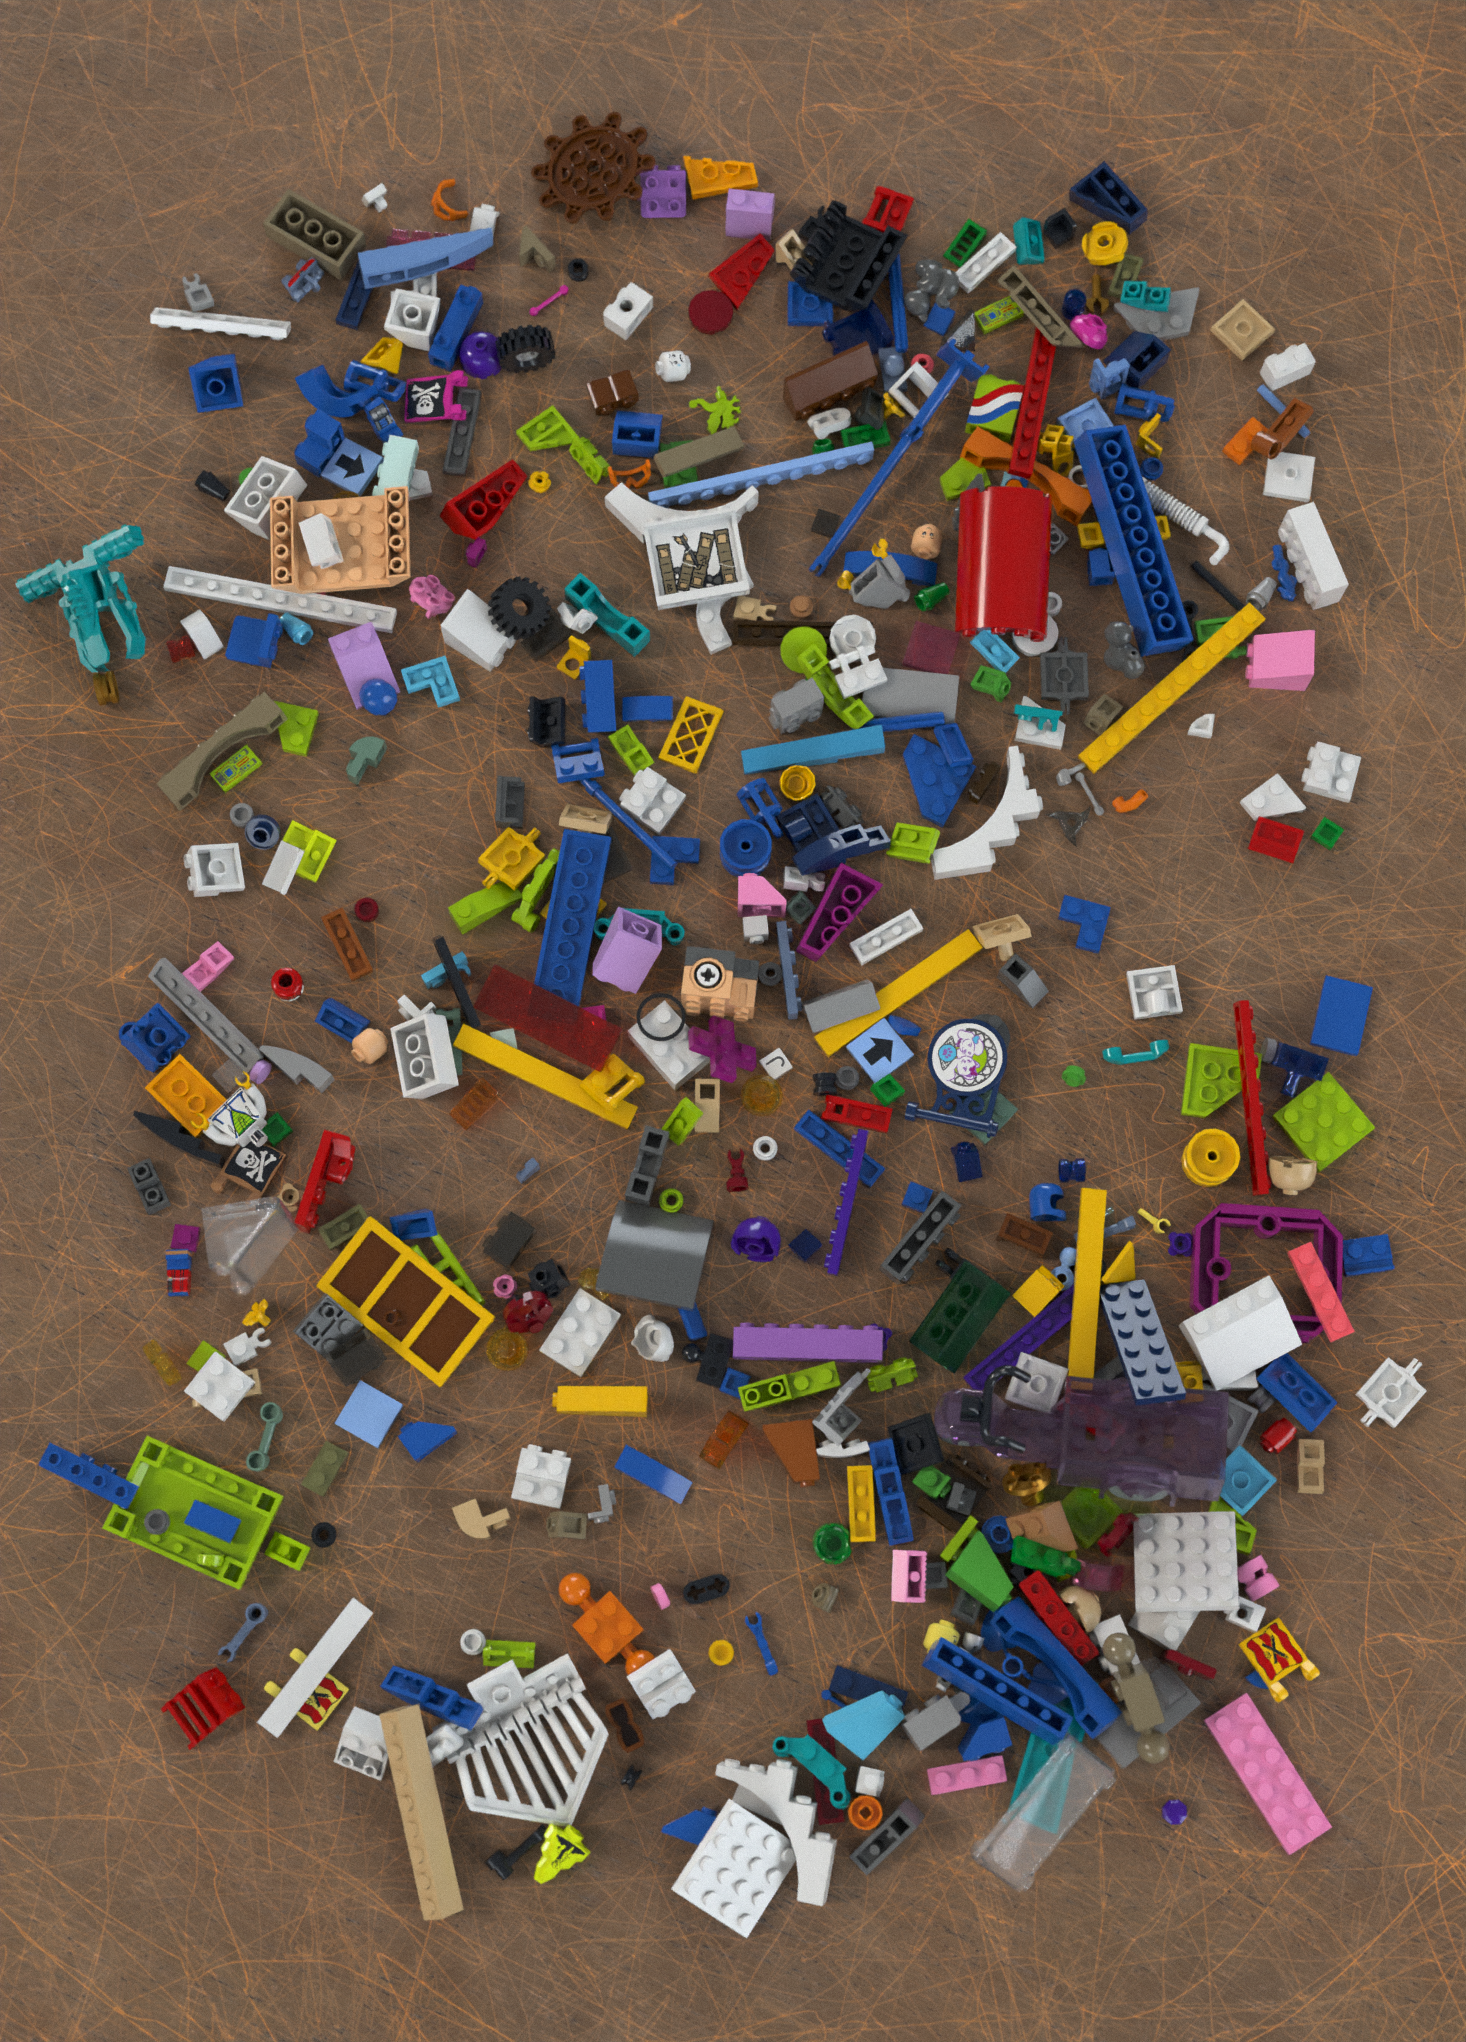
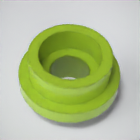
M673 1188L664 1190L659 1197L660 1207L669 1213L679 1211L683 1206L682 1194ZM669 1197L676 1199L674 1205H669L666 1202Z

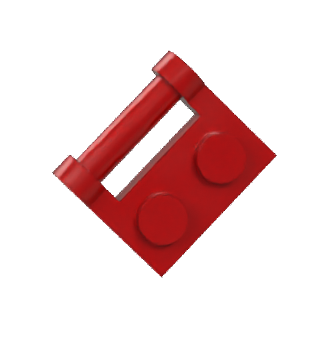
M877 186L868 214L861 223L884 233L887 226L902 231L914 203V198L883 186ZM884 199L889 200L880 222L874 221Z

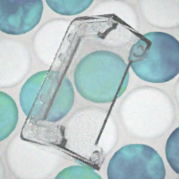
M278 1197L202 1208L209 1269L217 1272V1275L230 1274L231 1291L236 1292L237 1295L251 1293V1289L256 1287L298 1231L297 1226L294 1224L295 1218Z
M1068 1730L1063 1740L1057 1744L1059 1750L1054 1746L1051 1750L1053 1753L1009 1809L989 1833L985 1831L983 1834L984 1840L982 1838L977 1840L970 1848L972 1859L1017 1892L1021 1889L1026 1892L1035 1881L1032 1876L1103 1788L1107 1791L1116 1781V1778L1113 1776L1116 1771Z

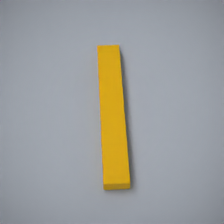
M969 929L877 992L876 996L880 1005L879 1010L826 1028L814 1036L815 1041L826 1056L830 1057L881 1019L890 1015L980 952L983 947Z
M463 1024L453 1043V1047L628 1130L638 1109L637 1106L622 1100L613 1112H609L580 1087L582 1080ZM607 1093V1094H606L607 1096H610V1097L613 1096V1095L610 1094V1093Z
M1081 1188L1068 1359L1069 1370L1067 1373V1385L1093 1387L1107 1190Z

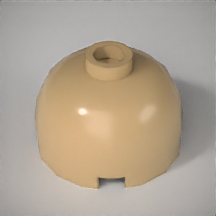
M1271 1156L1269 1158L1268 1175L1274 1186L1283 1189V1194L1297 1195L1298 1190L1307 1189L1315 1180L1317 1161L1307 1158L1299 1160L1294 1159L1292 1156Z
M1080 1586L1066 1587L1057 1594L1087 1635L1091 1633L1101 1619L1098 1596L1093 1591Z

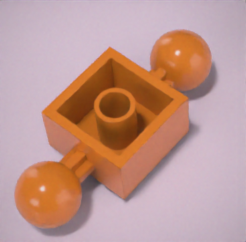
M570 1573L561 1580L559 1584L561 1599L569 1605H579L585 1612L572 1626L605 1664H608L620 1653L626 1660V1673L630 1675L655 1659L651 1652L637 1650L631 1643L644 1629L611 1591L596 1603L590 1596L591 1585L584 1575Z

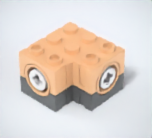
M687 946L681 990V1004L686 1014L700 1016V1013L710 1014V1017L714 1015L720 1018L729 1016L734 1017L736 1021L753 1019L759 961L735 958L734 951Z

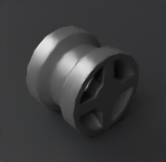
M1261 1385L1247 1400L1250 1403H1255L1262 1414L1277 1399Z

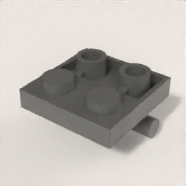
M324 1293L295 1327L293 1332L327 1361L332 1363L363 1324L328 1294Z

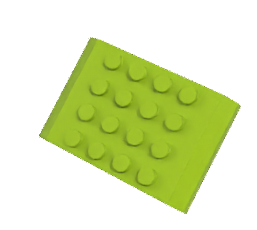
M146 1436L126 1477L127 1481L139 1486V1489L129 1508L125 1509L114 1503L102 1528L241 1590L284 1496ZM195 1500L241 1519L231 1544L184 1524ZM154 1509L165 1511L170 1518L169 1528L160 1535L151 1534L144 1525L146 1515ZM198 1554L224 1555L223 1565H200L197 1563Z

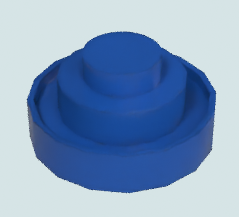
M993 1516L984 1523L981 1529V1533H983L994 1553H1005L1013 1548V1538L1005 1520L1007 1517Z

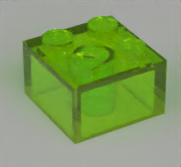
M1088 1476L1084 1477L1060 1502L1074 1539L1084 1549L1089 1548L1114 1522L1119 1514L1124 1512Z

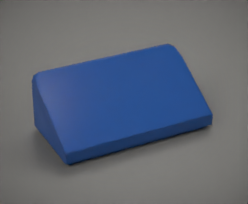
M333 998L323 1002L315 1019L316 1023L352 1043L356 1036L367 1029L370 1024V1020Z
M696 1302L693 1312L678 1309L689 1341L694 1342L707 1336Z

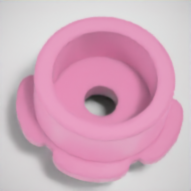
M505 1274L497 1277L493 1282L494 1293L499 1298H511L514 1291L517 1290V1282L510 1275Z

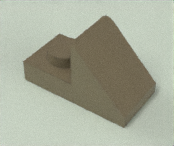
M524 226L522 228L519 252L520 267L534 258V261L540 268L544 267L550 273L556 268L555 256L527 226Z

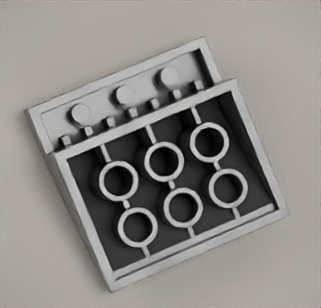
M618 1200L597 1278L596 1291L693 1312L714 1220L677 1212L669 1213L663 1209Z

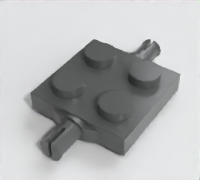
M1059 637L1058 651L1040 653L1041 700L1060 701L1061 711H1063L1062 715L1065 714V707L1066 715H1069L1071 713L1070 701L1088 700L1089 697L1087 652L1068 650V638L1064 637L1063 639V637Z

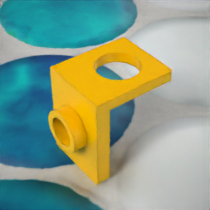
M1158 413L1150 422L1145 421L1138 431L1140 434L1136 441L1138 447L1157 459L1160 458L1162 448L1149 439L1148 436L1159 424L1161 415ZM1147 444L1153 447L1155 451H1152Z
M571 635L568 639L569 650L558 663L557 669L576 680L580 675L579 667L573 671L568 670L565 666L566 662L569 659H576L579 662V666H584V661L591 660V650L586 642Z
M1197 1361L1175 1362L1186 1391L1184 1400L1204 1398L1202 1365Z

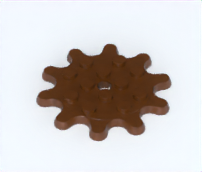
M611 112L599 126L590 125L585 115H578L572 121L573 132L569 137L548 136L544 141V146L547 150L551 151L552 157L547 163L534 166L531 171L534 179L549 182V188L539 197L540 205L550 209L558 204H566L565 220L570 224H577L583 214L590 210H596L599 218L603 221L612 220L614 217L613 206L621 198L639 201L642 198L643 189L635 182V179L643 172L652 171L656 163L654 156L650 154L642 155L637 152L640 145L647 140L646 129L644 127H637L630 132H622L620 130L621 115L618 112ZM592 166H599V171L589 172Z

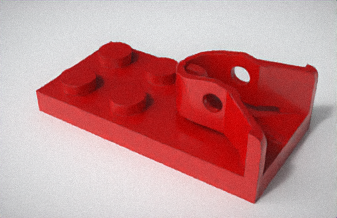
M324 1129L294 1222L301 1232L310 1234L311 1229L316 1228L319 1220V1215L316 1213L319 1205H323L327 1192L324 1191L326 1182L330 1181L342 1185L353 1169L356 1148L351 1145V1139L346 1135Z

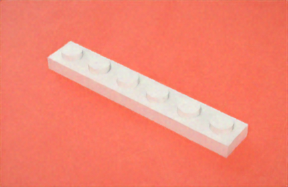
M157 307L151 313V324H158L162 328L179 326L183 330L198 328L209 333L225 331L228 335L244 333L250 337L270 336L274 340L287 338L291 331V322L203 312L193 313L192 311Z

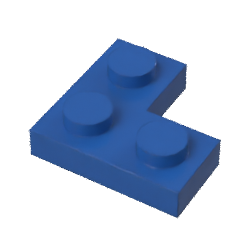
M653 836L652 839L677 863L699 864L700 838ZM652 852L650 884L674 885L675 868L670 870Z
M1064 895L1058 920L1081 925L1075 948L1098 954L1111 907Z

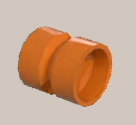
M860 1795L855 1797L848 1806V1818L855 1827L862 1830H870L881 1821L882 1807L874 1797Z

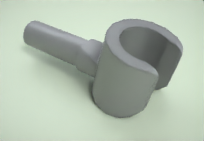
M1082 762L1073 768L1060 770L1056 776L1058 785L1064 786L1071 783L1070 775L1085 768V763Z

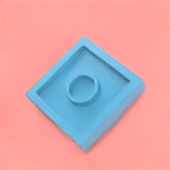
M1240 1444L1205 1480L1241 1516L1277 1481Z

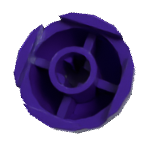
M483 331L474 332L462 342L459 352L460 362L464 371L473 378L487 379V376L493 374L495 376L502 369L499 365L495 344L497 337Z
M762 1216L743 1220L736 1227L731 1240V1248L739 1256L741 1252L749 1255L747 1259L755 1262L773 1261L774 1256H778L781 1246L779 1230L772 1222Z

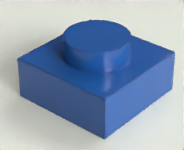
M910 1182L902 1206L923 1214L926 1211L933 1190Z

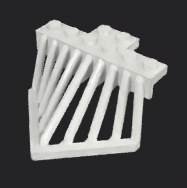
M568 1653L522 1678L513 1660H510L467 1684L476 1703L481 1704L484 1708L471 1731L447 1721L438 1724L432 1730L435 1732L447 1724L464 1740L460 1748L447 1756V1760L450 1764L456 1761L464 1797L471 1811L564 1827L568 1824L572 1825L608 1737V1732L599 1716L582 1694V1691L586 1688ZM572 1698L575 1700L595 1730L592 1738L589 1737L567 1702V1699ZM554 1706H557L562 1711L586 1750L583 1760H581L552 1708ZM538 1715H544L576 1770L577 1775L574 1783ZM527 1721L532 1726L568 1794L565 1804L524 1726V1723ZM515 1730L555 1810L545 1808L509 1731ZM499 1737L532 1806L520 1803L496 1745V1738ZM484 1745H486L509 1802L497 1800L480 1749ZM471 1753L485 1797L475 1796L466 1763V1755Z

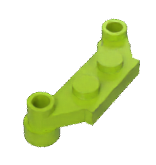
M555 848L550 851L548 858L545 859L543 864L537 866L533 881L523 889L520 908H516L511 918L512 921L522 925V928L530 933L536 930L540 922V916L533 913V910L556 873L560 851Z

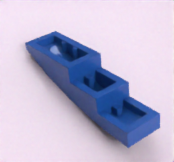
M892 1438L868 1442L873 1476L889 1546L914 1541Z
M394 1665L380 1686L381 1689L411 1705L419 1704L421 1710L470 1731L484 1710L481 1704L460 1697L457 1691L437 1685L431 1678Z

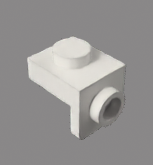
M481 204V207H474L470 231L492 228L494 235L496 219L499 217L500 212L494 211L495 206Z
M564 602L557 608L562 616L561 621L567 627L582 634L598 619L596 614L585 609L578 611L577 608Z
M405 995L397 1001L400 1007L398 1011L407 1021L410 1018L414 1019L426 1013L435 1014L434 1012L436 1011V1007L432 1002L420 1011Z

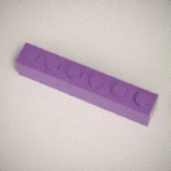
M740 1323V1327H734V1360L883 1363V1330H878V1326H863V1330H854L851 1325H839L838 1329H829L828 1325L819 1324L814 1325V1329L804 1328L802 1324H789V1328H779V1324L774 1323L764 1324V1327H754L755 1324Z

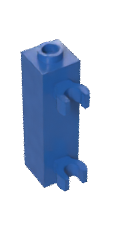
M459 286L429 350L428 357L431 365L449 372L452 371L459 356L461 344L469 335L483 305L482 292L473 286Z

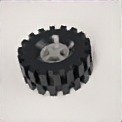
M527 325V327L518 326V329H508V333L503 332L501 336L497 337L495 344L499 365L503 370L506 369L507 372H512L513 370L515 373H520V371L528 373L529 370L537 371L539 367L545 368L547 367L546 364H551L552 360H555L556 353L552 333L546 327L541 328L540 325L535 327L532 325Z

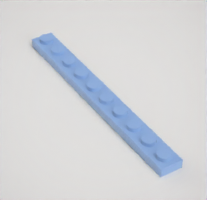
M872 442L648 492V502L664 508L675 504L686 505L697 499L708 500L715 495H730L737 490H748L752 485L755 488L767 483L774 485L781 480L789 478L796 480L803 477V475L811 473L818 475L833 468L840 470L855 463L861 465L873 459L874 448Z

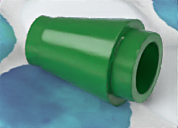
M941 582L940 584L919 590L914 596V601L921 611H930L950 591L948 586Z

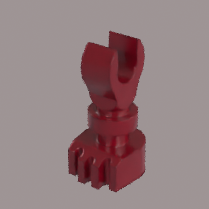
M740 1148V1158L734 1160L731 1157V1150H729L727 1159L732 1166V1170H730L732 1178H729L726 1182L727 1191H746L749 1189L748 1178L743 1177L745 1175V1170L742 1168L744 1152Z

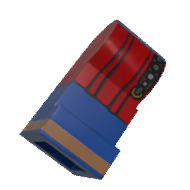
M189 1249L166 1250L168 1296H190L192 1252Z

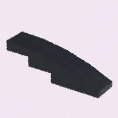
M134 1110L133 1116L159 1139L198 1161L221 1169L223 1168L224 1157L220 1154L203 1150L205 1143L202 1139L183 1134L185 1128L181 1123Z

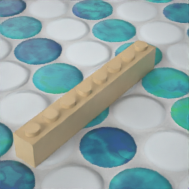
M419 1704L402 1706L379 1715L424 1920L443 1919L464 1909Z

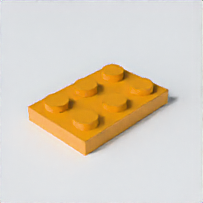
M181 1054L170 1062L145 1087L195 1138H198L203 1133L202 1128H194L191 1125V1121L195 1122L196 1125H201L202 1118L196 1114L201 1113L208 1119L227 1101Z

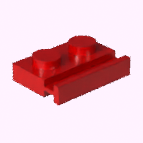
M1258 816L1247 849L1293 864L1304 830Z

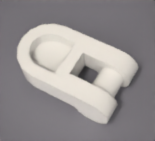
M835 408L811 416L808 420V425L814 430L818 439H825L829 433L848 427L851 424V414L845 408Z

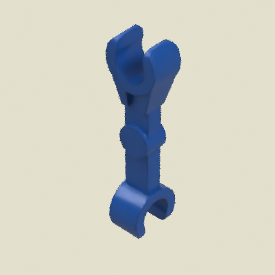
M755 1612L758 1623L751 1625L747 1616L745 1617V1623L755 1635L768 1674L772 1676L778 1673V1668L762 1632L761 1615Z

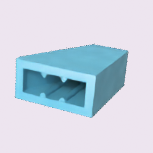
M881 1690L826 1715L822 1720L829 1734L864 1761L905 1718V1715L901 1708L903 1705L901 1701L893 1694L888 1696Z

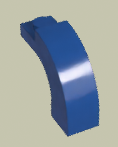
M324 364L295 377L305 398L315 408L334 417L355 415L364 409V405L372 401V396L378 393L375 385L356 392H345L339 389L331 381Z

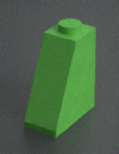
M978 1530L945 1576L992 1612H995L999 1607L1002 1608L1009 1603L1012 1598L1009 1593L1013 1585L983 1533Z

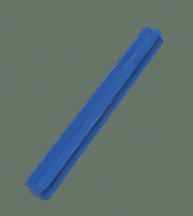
M898 253L888 274L895 350L897 353H906L908 351V338L900 254Z

